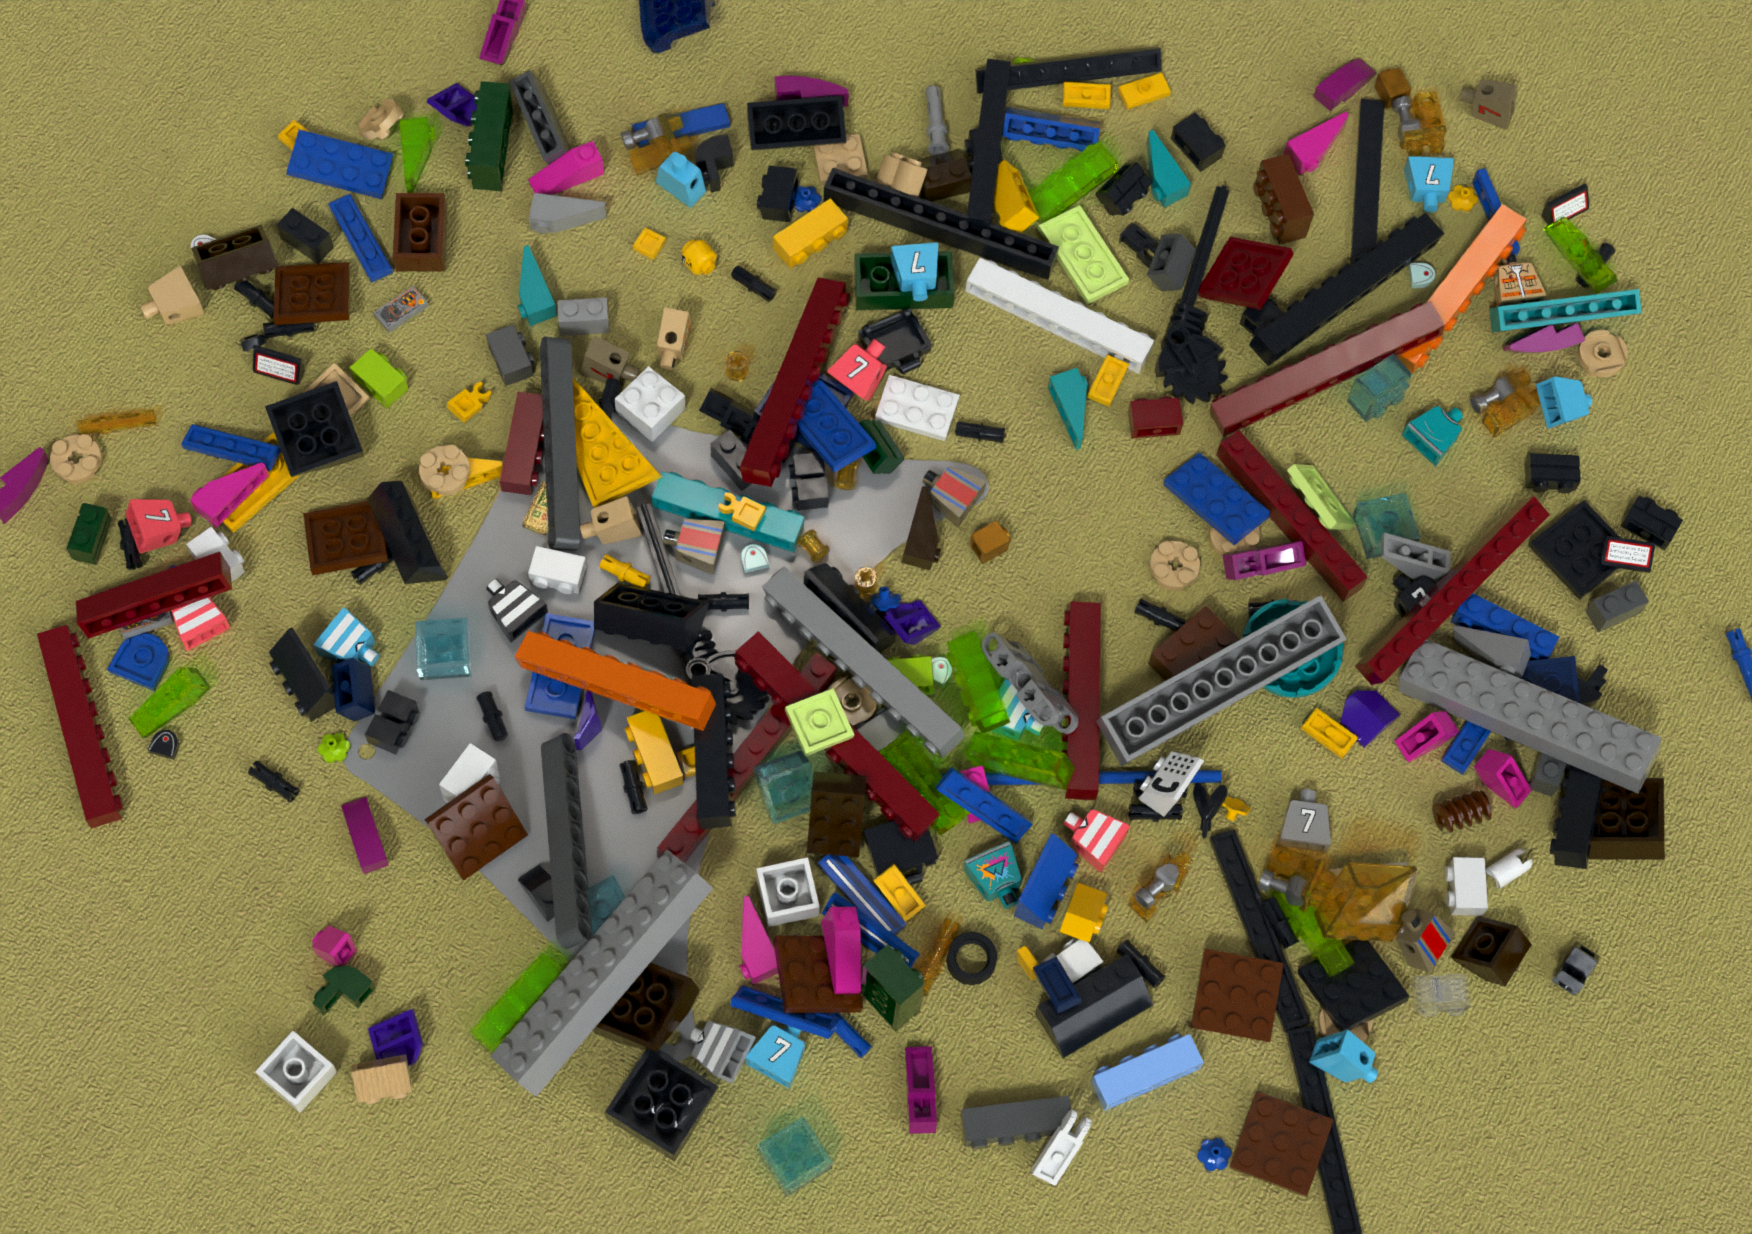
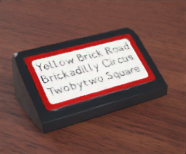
M1583 184L1546 204L1541 216L1550 228H1554L1589 209L1588 186Z
M260 346L254 347L252 367L254 373L295 385L300 384L305 372L301 358Z
M1606 536L1601 543L1600 566L1650 573L1655 543Z

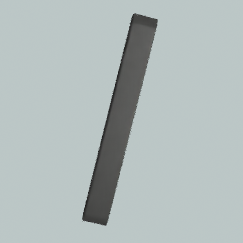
M544 336L540 344L548 541L549 547L552 550L577 551L580 544L571 342L567 338Z
M564 733L542 743L541 757L556 937L564 949H569L591 939L592 925L576 747L571 736Z

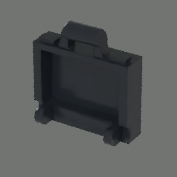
M906 307L902 309L901 313L873 325H864L863 329L858 331V338L865 349H867L874 338L886 346L878 357L879 360L887 365L885 371L895 367L901 374H905L920 367L919 356L931 351L932 344L918 319L913 315L911 308L908 309Z
M895 821L863 830L876 876L892 864L900 872L916 868V873L904 876L907 882L913 885L923 881L922 866L935 865L939 859L929 830L916 842L912 838H906L899 831V825Z

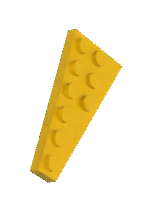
M573 378L577 468L594 508L602 506L662 478L659 472Z

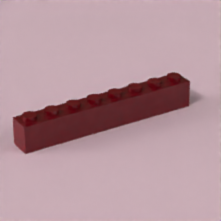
M1238 430L1222 441L1216 454L1218 459L1245 490L1270 511L1272 521L1291 542L1303 541L1306 560L1339 598L1345 602L1360 591L1368 576L1242 432Z
M1070 601L1069 611L1064 610L1063 625L1068 626V633H1064L1063 648L1067 649V656H1063V672H1067V680L1063 679L1062 695H1067V702L1078 716V725L1075 731L1070 734L1061 733V742H1066V750L1061 751V765L1065 766V774H1061L1060 789L1065 790V799L1096 800L1099 788V726L1096 721L1099 719L1101 603ZM1069 715L1064 717L1066 718V726H1063L1064 729L1071 724V717Z
M68 625L38 633V641L85 820L91 829L121 820L120 810H123L124 806L120 794L116 795L114 791V786H118L114 771L109 772L107 763L111 762L108 748H103L101 740L105 739L101 724L97 725L95 716H99L95 701H90L89 693H92L93 690L89 678H84L83 670L87 668L83 656H78L77 648L80 647L78 635L76 632L72 633Z

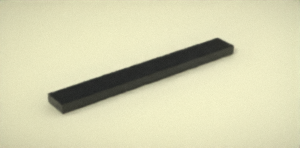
M1151 47L1011 64L1007 90L1162 72L1161 48ZM986 68L975 69L976 92L978 94L983 93Z
M987 58L966 222L990 225L1010 61Z
M1360 100L1350 265L1354 264L1355 259L1363 252L1367 254L1371 252V248L1377 241L1384 101Z
M1235 829L1211 836L1209 839L1255 958L1283 963L1276 1005V1013L1283 1031L1286 1032L1290 1029L1309 1025L1310 1020L1274 928L1271 929L1270 927L1272 923L1262 906L1263 900Z
M1313 1026L1287 1030L1286 1037L1303 1108L1334 1119L1317 1167L1332 1233L1362 1234L1324 1071L1309 1062L1316 1044Z

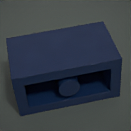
M354 658L332 665L336 713L353 722L374 715L375 706L371 667Z

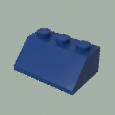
M1052 833L1018 900L1014 917L1042 930L1046 922L1052 923L1057 912L1053 907L1057 900L1062 902L1068 889L1064 884L1068 877L1073 879L1079 866L1075 863L1078 854Z

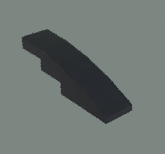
M712 387L699 410L720 421V426L728 430L730 429L733 433L741 436V441L747 444L750 443L760 415ZM795 439L790 440L789 453L796 442Z

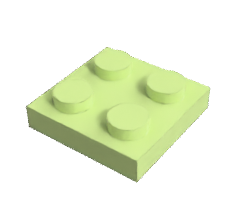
M834 688L785 707V712L805 756L854 737L852 728Z

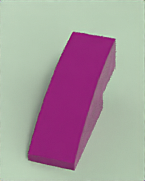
M524 0L499 1L496 14L492 15L479 59L503 65L516 38L527 8Z
M1358 58L1344 65L1316 86L1313 97L1331 111L1342 101L1345 103L1376 76V72Z
M775 76L774 89L776 101L842 96L843 107L848 106V89L837 84L803 76Z
M1578 323L1569 324L1557 331L1554 330L1553 325H1547L1502 346V348L1506 352L1540 353L1571 347L1586 340Z
M41 447L37 448L0 477L4 484V487L0 489V520L4 524L29 500L45 472L49 460Z
M1303 541L1223 554L1226 579L1239 580L1257 575L1263 576L1306 566Z
M364 797L341 805L363 874L389 866L367 798Z
M932 1046L905 1047L909 1134L936 1133L937 1117Z

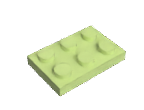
M1294 464L1287 470L1291 475L1290 480L1297 489L1302 490L1305 495V502L1312 509L1315 508L1320 515L1318 519L1325 528L1349 530L1356 524L1313 465Z

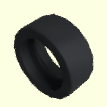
M962 933L952 941L948 948L946 959L948 971L954 979L962 984H981L989 979L994 972L997 952L992 941L982 933ZM976 944L984 949L987 955V964L983 970L972 974L960 969L956 961V955L962 946Z

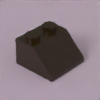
M957 150L917 160L922 162L921 167L927 169L920 190L924 200L933 202L970 193L972 176L965 157Z
M1477 916L1451 958L1484 981L1506 987L1532 944L1518 926Z

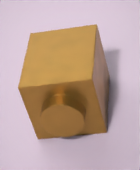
M1400 67L1393 70L1386 69L1378 74L1374 87L1381 101H1384L1385 109L1392 108L1391 103L1393 100L1403 96H1410L1411 88Z
M995 521L971 534L969 545L981 563L984 564L1008 551L1011 538L1007 529L1000 527L998 522Z

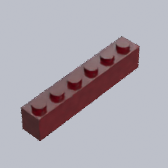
M219 551L77 600V624L89 639L232 590L230 566Z

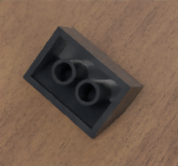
M291 627L269 651L272 659L269 665L276 676L282 675L285 681L281 684L288 696L294 695L297 699L294 705L302 717L307 715L310 722L333 710L335 708V699L329 684Z

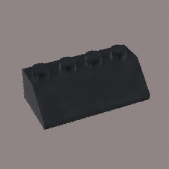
M842 96L747 103L746 111L751 151L846 143Z
M402 481L381 482L367 500L404 584L447 580L448 576L413 498Z
M823 563L805 572L804 585L880 654L895 641L896 632L886 619L883 620L877 614L878 611L870 602L866 603L860 597V593L852 584L848 585L843 580V576L837 568H831L827 563Z
M617 583L594 601V629L604 631L608 635L618 634L632 640L641 639L655 645L665 644L678 650L686 649L698 638L709 602Z
M1127 953L1074 984L1082 1003L1057 1014L1048 999L1037 1006L1035 1015L1064 1059L1153 1006L1142 975Z

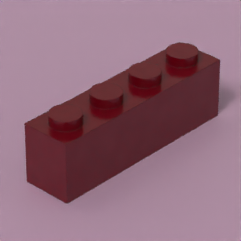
M517 393L500 477L502 492L532 495L533 487L538 486L539 472H536L537 464L541 465L543 461V450L540 449L542 442H544L542 395Z

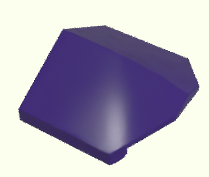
M458 83L427 99L429 105L449 120L467 127L472 126V111L477 110V105L474 103L475 96Z
M916 600L913 603H899L898 607L889 608L885 611L886 620L906 644L916 645L941 627L920 600Z
M587 690L578 730L574 736L576 750L580 751L602 731L592 692Z
M1356 690L1345 701L1340 725L1357 736V742L1365 748L1399 718L1400 714L1377 691Z
M414 1009L407 1010L368 1028L376 1060L406 1054L408 1066L417 1062L423 1046V1040Z

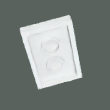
M889 375L875 420H880L883 424L946 441L960 395Z

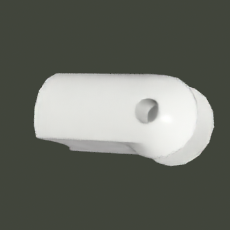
M1515 849L1485 869L1486 873L1495 879L1498 889H1501L1531 868L1533 858L1523 864L1518 858L1526 851L1525 849Z

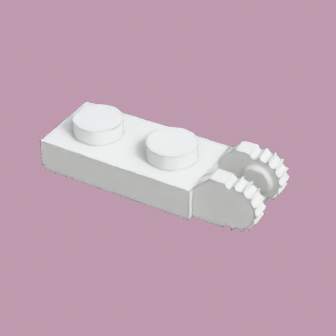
M1072 1109L1063 1118L1061 1126H1058L1031 1168L1033 1175L1054 1186L1058 1183L1083 1144V1138L1092 1123L1091 1119L1084 1117L1078 1124L1075 1134L1070 1132L1069 1130L1073 1123H1075L1078 1115Z

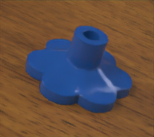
M800 186L798 187L795 200V209L798 212H811L816 208V205L820 204L821 197L816 194L814 187L809 186L805 188Z
M884 586L879 588V593L872 595L870 603L879 611H886L889 608L898 607L901 597L899 594H893V592L889 591L888 587Z
M1215 1138L1213 1141L1206 1139L1201 1143V1150L1198 1152L1197 1158L1200 1162L1204 1163V1167L1208 1171H1214L1216 1168L1223 1170L1228 1165L1227 1160L1231 1157V1150L1225 1146L1224 1141L1220 1138Z

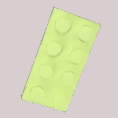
M1080 205L1038 226V231L1046 242L1059 246L1057 260L1086 304L1129 284V278Z

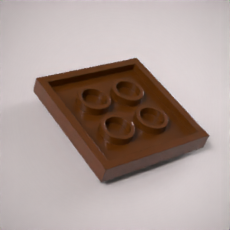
M349 262L275 267L273 315L275 325L350 320Z
M368 501L303 513L312 576L388 561L386 542Z
M491 774L424 819L463 881L528 836Z
M776 935L773 942L784 1013H860L862 1011L861 992L834 994L824 936Z
M1204 949L1190 1028L1270 1042L1283 963Z
M1256 1092L1230 1169L1307 1197L1334 1119Z

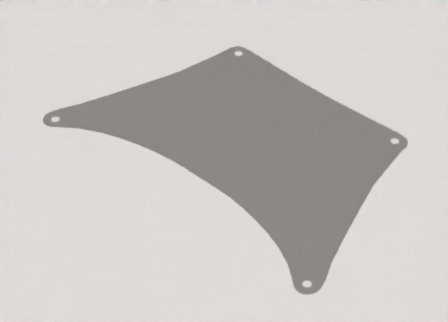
M613 410L611 418L615 425L660 475L662 471L667 473L675 472L685 479L700 480L707 486L713 488L722 487L732 494L738 496L747 495L754 501L760 503L769 502L779 509L785 511L794 510L800 513L801 516H804V528L794 553L725 531L714 574L677 561L676 546L664 544L681 596L698 599V594H721V592H726V594L749 593V610L726 609V612L707 610L700 631L709 630L712 632L713 637L710 641L715 642L716 645L713 649L718 652L737 650L759 631L793 665L809 640L799 632L800 627L795 622L791 625L781 615L783 612L778 607L774 609L765 601L764 597L766 594L762 588L783 566L804 584L805 572L808 569L827 563L831 568L835 567L840 571L843 580L848 585L852 584L855 586L888 554L907 541L922 486L927 487L928 494L932 489L922 482L929 470L942 476L948 467H954L986 482L985 490L976 504H979L986 497L989 490L988 480L978 468L965 463L903 460L891 474H873L863 457H860L835 473L824 461V476L827 480L829 495L828 508L798 510V502H793L791 487L796 486L795 479H790L789 464H793V455L815 453L808 448L793 446L786 461H782L780 476L775 478L772 487L751 484L741 491L711 457L710 443L720 436L698 433L669 425L651 442L620 417L616 410ZM741 441L746 448H748L749 444ZM542 442L540 450H543V461L541 465L537 464L536 472H539L538 486L533 487L532 495L502 492L500 490L471 546L434 608L374 697L375 714L378 716L382 714L378 712V708L387 690L416 701L420 715L417 723L414 726L411 725L407 732L408 740L405 746L399 748L396 755L374 746V756L371 759H362L358 754V750L363 744H369L365 733L374 715L360 719L349 735L347 741L350 742L351 749L346 752L347 757L343 762L349 772L366 781L429 828L424 819L447 804L443 799L439 784L468 745L471 743L496 759L500 774L499 787L528 836L479 871L571 962L589 940L569 949H564L556 937L555 917L547 922L517 879L538 865L551 875L541 745L564 733L570 735L574 741L586 699V690H582L576 719L525 711L533 672L521 668L514 656L528 630L535 633L542 632L545 616L511 643L489 610L488 601L493 596L486 588L495 579H498L505 587L516 580L546 602L548 614L594 621V601L617 583L635 586L627 581L621 582L617 576L599 568L602 558L605 559L604 555L608 554L623 563L628 562L632 564L633 568L650 575L651 580L646 589L663 592L640 519L639 523L643 536L610 544H602L597 535L584 539L580 530V544L577 551L556 550L586 558L587 567L579 594H564L550 587L541 589L530 583L528 572L536 546L550 549L548 527L545 532L526 526L534 508L547 513V510L535 506L542 490L546 489L544 442ZM577 468L579 524H584L592 521L590 511L594 507L591 504ZM659 479L623 496L628 497L636 513V507L641 506L642 503H650L652 507V495ZM931 505L935 522L946 518ZM652 507L663 541L666 529L680 532L683 521L688 519ZM750 544L760 545L766 552L769 568L744 573L741 561L743 549ZM595 630L592 650L604 657L605 655H611L617 658L619 662L625 664L631 662L640 666L642 670L648 672L655 670L662 673L666 678L671 680L678 678L687 683L682 666L683 659L679 657L681 650L674 649L672 646L665 644L655 645L646 640H632L623 635H608L604 631ZM699 670L695 671L692 675L700 676L705 673ZM490 691L498 710L502 711L503 715L501 718L508 732V736L503 741H495L493 739L488 724L482 719L484 715L476 698L483 692ZM592 693L602 725V731L581 751L576 750L592 937L659 859L657 857V847L697 799L696 775L687 778L683 776L682 785L654 795L652 788H647L644 783L642 773H645L643 765H638L636 762L640 782L643 781L644 789L642 790L648 810L646 812L643 811L641 814L631 813L627 793H624L623 786L625 784L619 765L624 763V761L635 760L633 750H636L633 741H628L624 728L628 727L627 717L641 713L644 710ZM769 694L759 700L765 704V708L758 711H750L753 714V720H744L737 717V725L728 722V729H732L733 745H729V753L734 754L761 721L772 702ZM659 716L678 762L676 752L694 747V728ZM709 834L685 862L697 874L699 873ZM690 916L651 963L687 976V938ZM692 1008L676 1028L681 1034L680 1042L673 1046L664 1043L659 1049L677 1061H682L689 1057L696 1045L691 1040V1034L695 1029Z

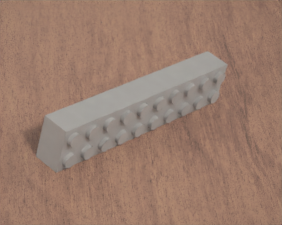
M1320 595L1105 714L1096 723L1120 765L1123 766L1340 645L1347 639L1323 597Z
M1427 639L1411 655L1399 677V692L1635 793H1639L1660 752L1662 737Z
M666 850L490 1057L517 1083L534 1096H537L712 891L713 887L679 858Z

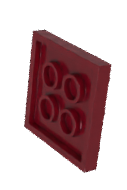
M1230 237L1200 285L1198 295L1204 299L1261 310L1294 253L1289 247Z

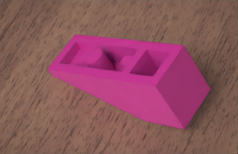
M1347 112L1287 141L1284 154L1289 153L1298 175L1305 172L1310 173L1318 168L1320 162L1344 129L1348 118Z
M591 141L569 150L529 178L528 181L534 193L554 195L604 175L603 159L594 142Z
M261 462L210 481L203 488H198L190 499L194 511L217 528L269 477L266 465Z
M749 896L743 897L742 964L739 965L744 979L749 978L752 985L778 974L775 950Z
M830 907L822 919L821 925L834 994L860 993L861 943L856 907Z

